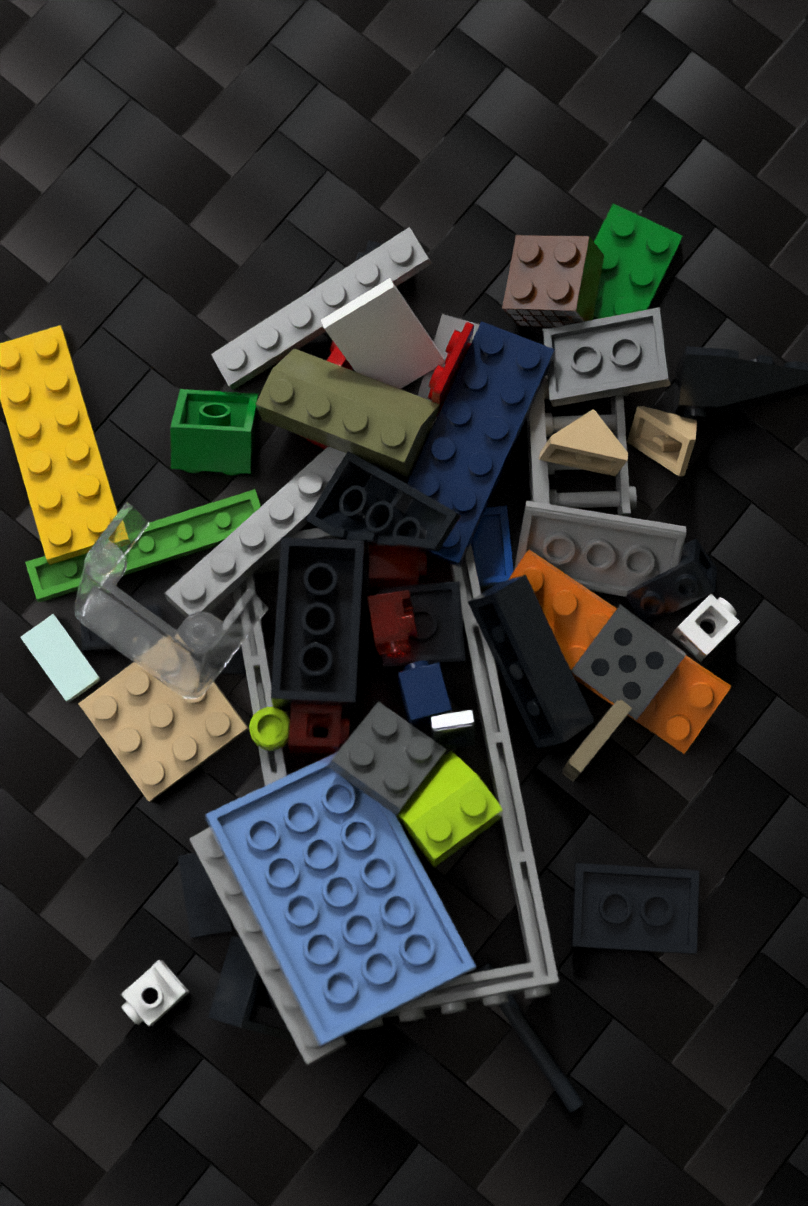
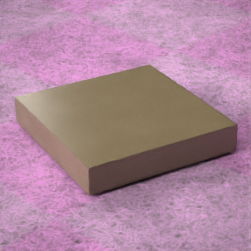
M617 700L562 769V773L571 781H574L632 708L623 700Z

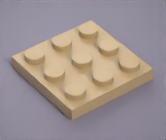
M177 631L166 637L78 703L148 802L154 801L249 729Z

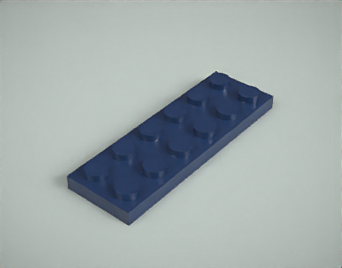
M481 321L407 482V485L460 514L461 517L439 552L422 549L415 550L457 567L461 566L552 363L555 349Z

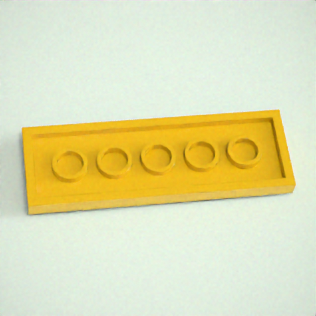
M61 325L0 343V401L47 562L51 565L127 541Z

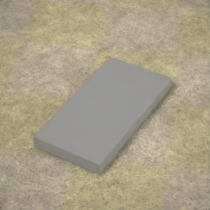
M526 501L514 570L525 553L530 549L590 591L626 597L627 591L680 564L686 536V526Z

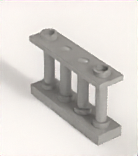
M546 375L526 418L530 501L569 508L617 507L618 516L629 517L631 510H636L637 495L635 486L629 487L628 461L615 476L616 491L556 493V489H549L548 475H554L556 470L583 469L539 460L540 451L547 443L546 437L552 436L553 432L560 431L582 416L552 417V413H545L544 399H549L548 378ZM629 393L611 396L612 415H599L608 428L613 430V434L626 451L624 396H629Z

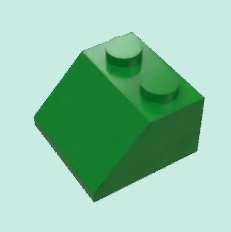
M180 389L170 426L171 469H181L188 473L215 471L223 472L227 475L251 474L255 452L258 412L256 402L258 394Z

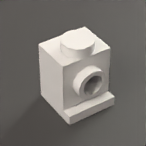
M710 594L675 629L672 635L701 662L740 621L735 617L737 612L729 602L721 597L716 599ZM703 621L711 623L713 633L707 634L700 627V623Z
M158 960L121 994L127 1000L122 1005V1008L137 1025L144 1020L148 1026H152L181 1001L189 991L163 961ZM150 987L155 988L158 992V999L153 1004L146 1003L143 998L145 990Z

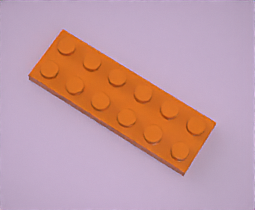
M529 549L508 580L526 574L569 668L572 670L617 608ZM685 656L635 721L685 754L726 696L731 685L688 656ZM572 673L576 681H578L579 683L587 687L589 690H591L592 692H594L595 694L609 702L611 705H614L613 702H611L609 699H607L605 696H603L601 693H599L597 690H595L581 678Z

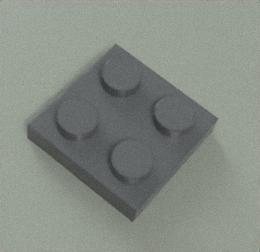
M378 702L332 758L329 768L398 816L442 759L446 749Z

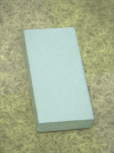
M54 614L20 637L67 703H70L101 680Z

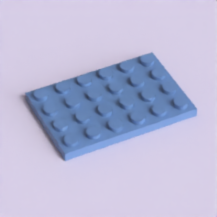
M336 753L205 814V819L320 1048L475 968V964L396 815L329 768L330 762Z

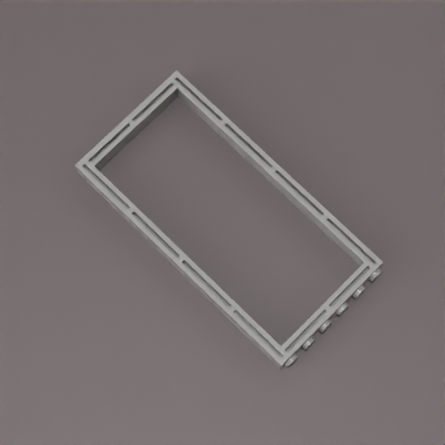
M320 528L302 530L292 537L344 540L336 539ZM364 542L365 555L406 548ZM471 543L461 566L457 567L450 564L453 582H460L464 641L495 798L503 808L500 824L528 963L462 975L358 1028V1030L383 1026L382 1018L399 1015L400 1022L425 1018V1010L441 1008L442 1014L467 1010L466 1003L483 1000L484 1007L500 1005L509 1002L508 995L522 992L525 993L526 999L550 995L549 987H554L559 982L495 661L468 604L470 600L481 594ZM281 548L233 591L253 715L262 708L273 707L271 701L272 681L254 575L278 571L280 568ZM259 747L265 786L287 776L283 747L272 751Z

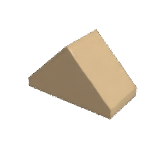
M637 406L627 443L676 475L685 476L696 440L697 420L644 406Z
M593 409L553 434L540 451L539 460L616 476L628 461V452Z

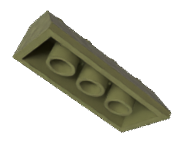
M294 348L272 368L256 402V407L262 420L341 452L347 453L349 451L369 463L408 478L440 409V404Z

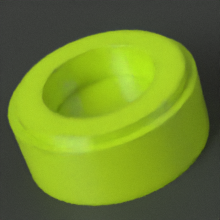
M265 707L258 710L251 718L249 725L254 743L258 747L269 751L280 749L286 745L292 733L289 717L284 711L276 707Z

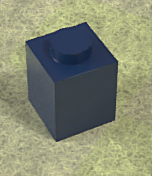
M417 661L405 666V671L398 672V684L408 722L415 728L430 725L431 716L451 713V706L439 663L429 665L428 661Z

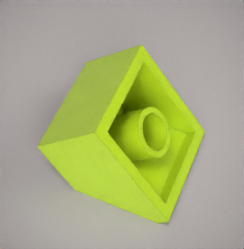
M450 751L442 757L396 817L431 865L435 867L499 821L502 817L503 808L479 776L454 752Z

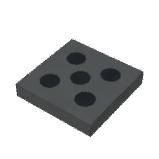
M620 605L571 672L614 704L617 700H623L632 708L628 714L637 720L684 659L686 653Z

